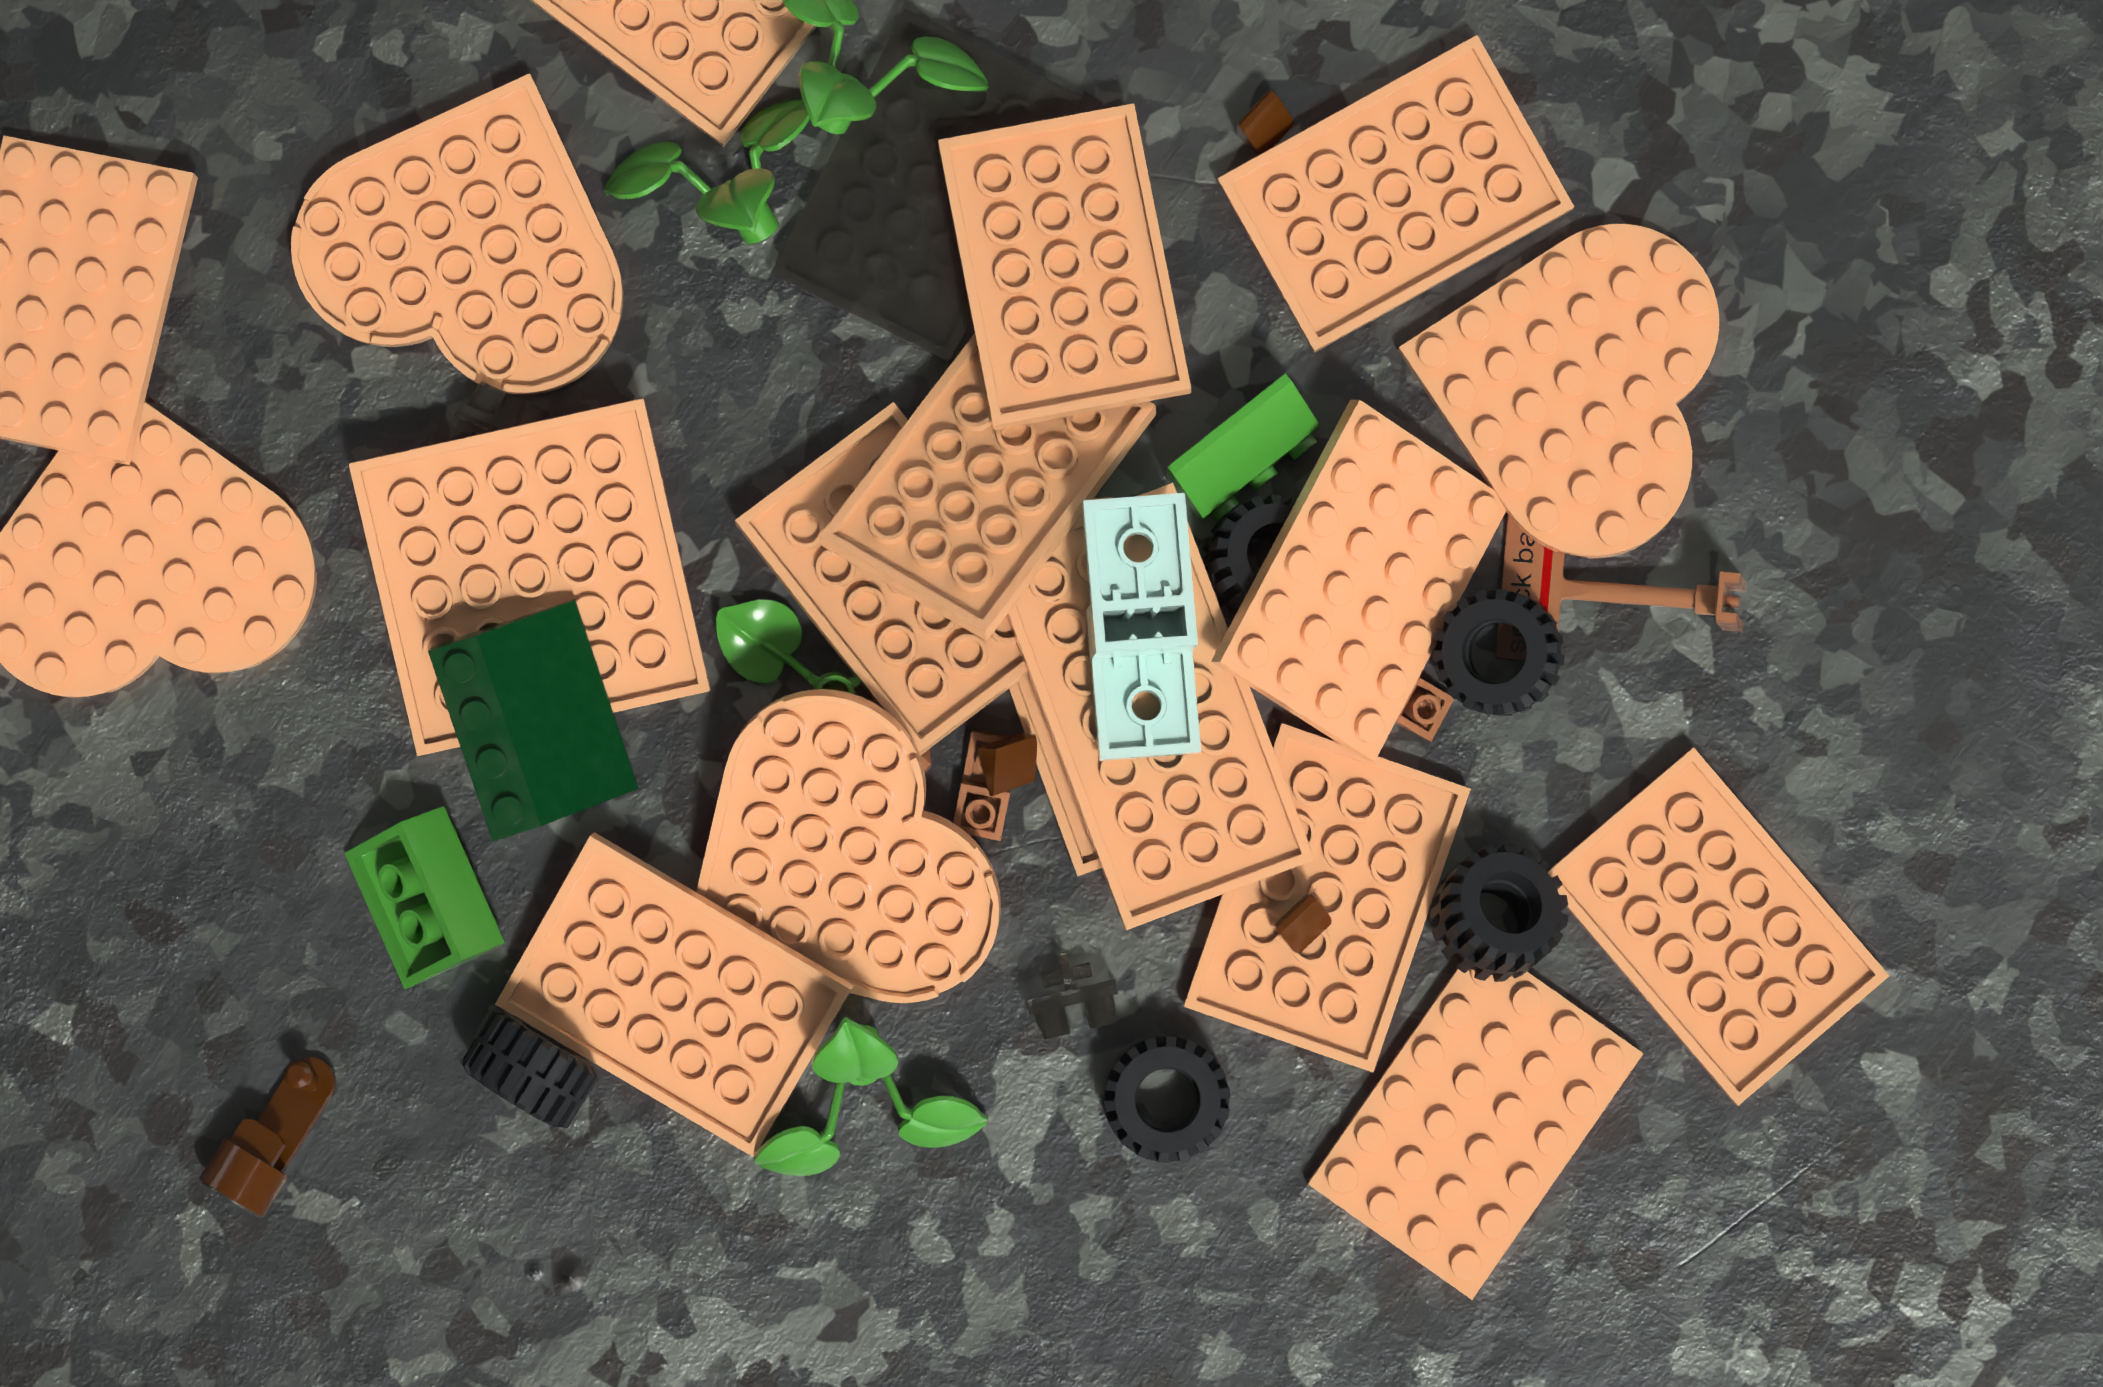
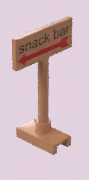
M1508 515L1502 590L1525 595L1541 604L1543 609L1548 614H1551L1557 624L1555 626L1558 633L1561 602L1565 599L1695 609V614L1715 616L1716 623L1722 630L1743 632L1742 619L1737 613H1729L1730 607L1739 608L1740 598L1732 597L1731 591L1746 592L1747 582L1741 573L1720 572L1717 586L1697 584L1696 589L1569 580L1564 578L1566 553L1555 552L1537 543L1526 535ZM1498 623L1495 658L1526 661L1527 647L1523 635L1509 624Z

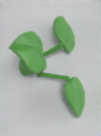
M782 0L787 9L798 19L817 27L830 26L833 31L828 64L810 61L805 63L799 72L800 92L814 127L819 126L821 129L833 134H843L847 131L851 121L870 118L876 110L874 97L910 66H916L918 74L924 80L942 88L959 91H986L989 87L983 72L964 50L947 40L924 36L913 41L911 45L913 54L906 55L868 90L853 76L837 70L844 34L842 25H854L859 18L854 2L852 0Z
M803 99L787 100L773 104L750 118L741 130L739 139L744 147H752L749 151L752 169L738 174L732 180H727L725 184L711 189L683 162L676 161L682 152L680 146L674 142L664 141L644 146L625 158L610 176L604 193L606 196L610 194L618 199L639 198L650 194L663 185L670 177L671 172H678L704 194L696 205V213L703 221L716 226L738 230L743 241L747 244L759 243L770 237L779 226L778 220L767 203V199L774 188L775 178L771 171L761 168L760 156L764 150L770 152L781 149L796 138L804 129L810 117Z
M757 599L737 605L725 606L718 610L716 615V631L720 647L729 664L742 677L756 683L773 682L781 674L785 662L813 685V690H837L855 695L854 687L861 683V680L856 675L848 679L841 673L828 672L818 677L790 655L799 647L802 631L797 616L786 605L770 599Z
M845 1017L834 1034L818 1048L812 1058L814 1073L827 1081L836 1083L826 1127L820 1133L813 1128L800 1126L776 1134L755 1153L754 1164H758L760 1167L776 1173L791 1176H810L831 1168L840 1157L839 1146L835 1142L830 1141V1139L834 1135L843 1091L847 1082L853 1085L864 1086L882 1078L899 1116L905 1119L898 1126L899 1136L905 1141L920 1147L939 1148L964 1141L985 1126L988 1114H982L972 1103L953 1096H935L918 1102L913 1109L906 1107L891 1076L898 1066L896 1051L879 1037V1032L876 1028L870 1025L858 1024Z

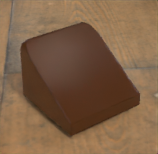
M1267 91L1237 124L1236 135L1254 152L1260 155L1273 148L1293 127L1294 120L1279 97L1273 91Z
M1018 733L978 748L990 796H995L1035 781L1037 739L1035 734Z
M1306 894L1273 925V930L1293 952L1299 954L1331 925L1332 920L1312 894Z

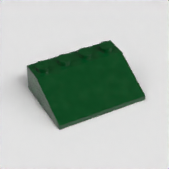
M576 599L433 645L428 650L493 842L546 825L639 789Z

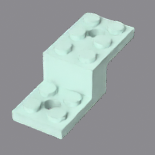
M1185 493L1083 500L1082 513L1090 605L1086 610L1099 761L1200 753L1201 743L1193 663V650L1198 646ZM1135 534L1146 537L1152 546L1150 558L1144 562H1133L1128 559L1123 550L1124 541L1127 537ZM1149 692L1156 696L1160 704V711L1154 719L1142 720L1133 713L1131 705L1136 694Z

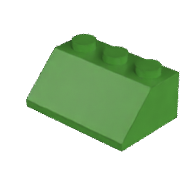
M1285 373L1167 466L1165 478L1170 484H1174L1177 493H1185L1186 504L1201 523L1210 516L1218 522L1240 504L1235 498L1237 494L1249 485L1256 492L1278 474L1274 465L1289 454L1295 461L1317 443L1312 435L1318 431L1320 424L1291 379Z
M445 806L401 821L344 853L404 990L473 960L505 943L497 921L480 888L476 873L468 861L458 838L456 828L452 824Z

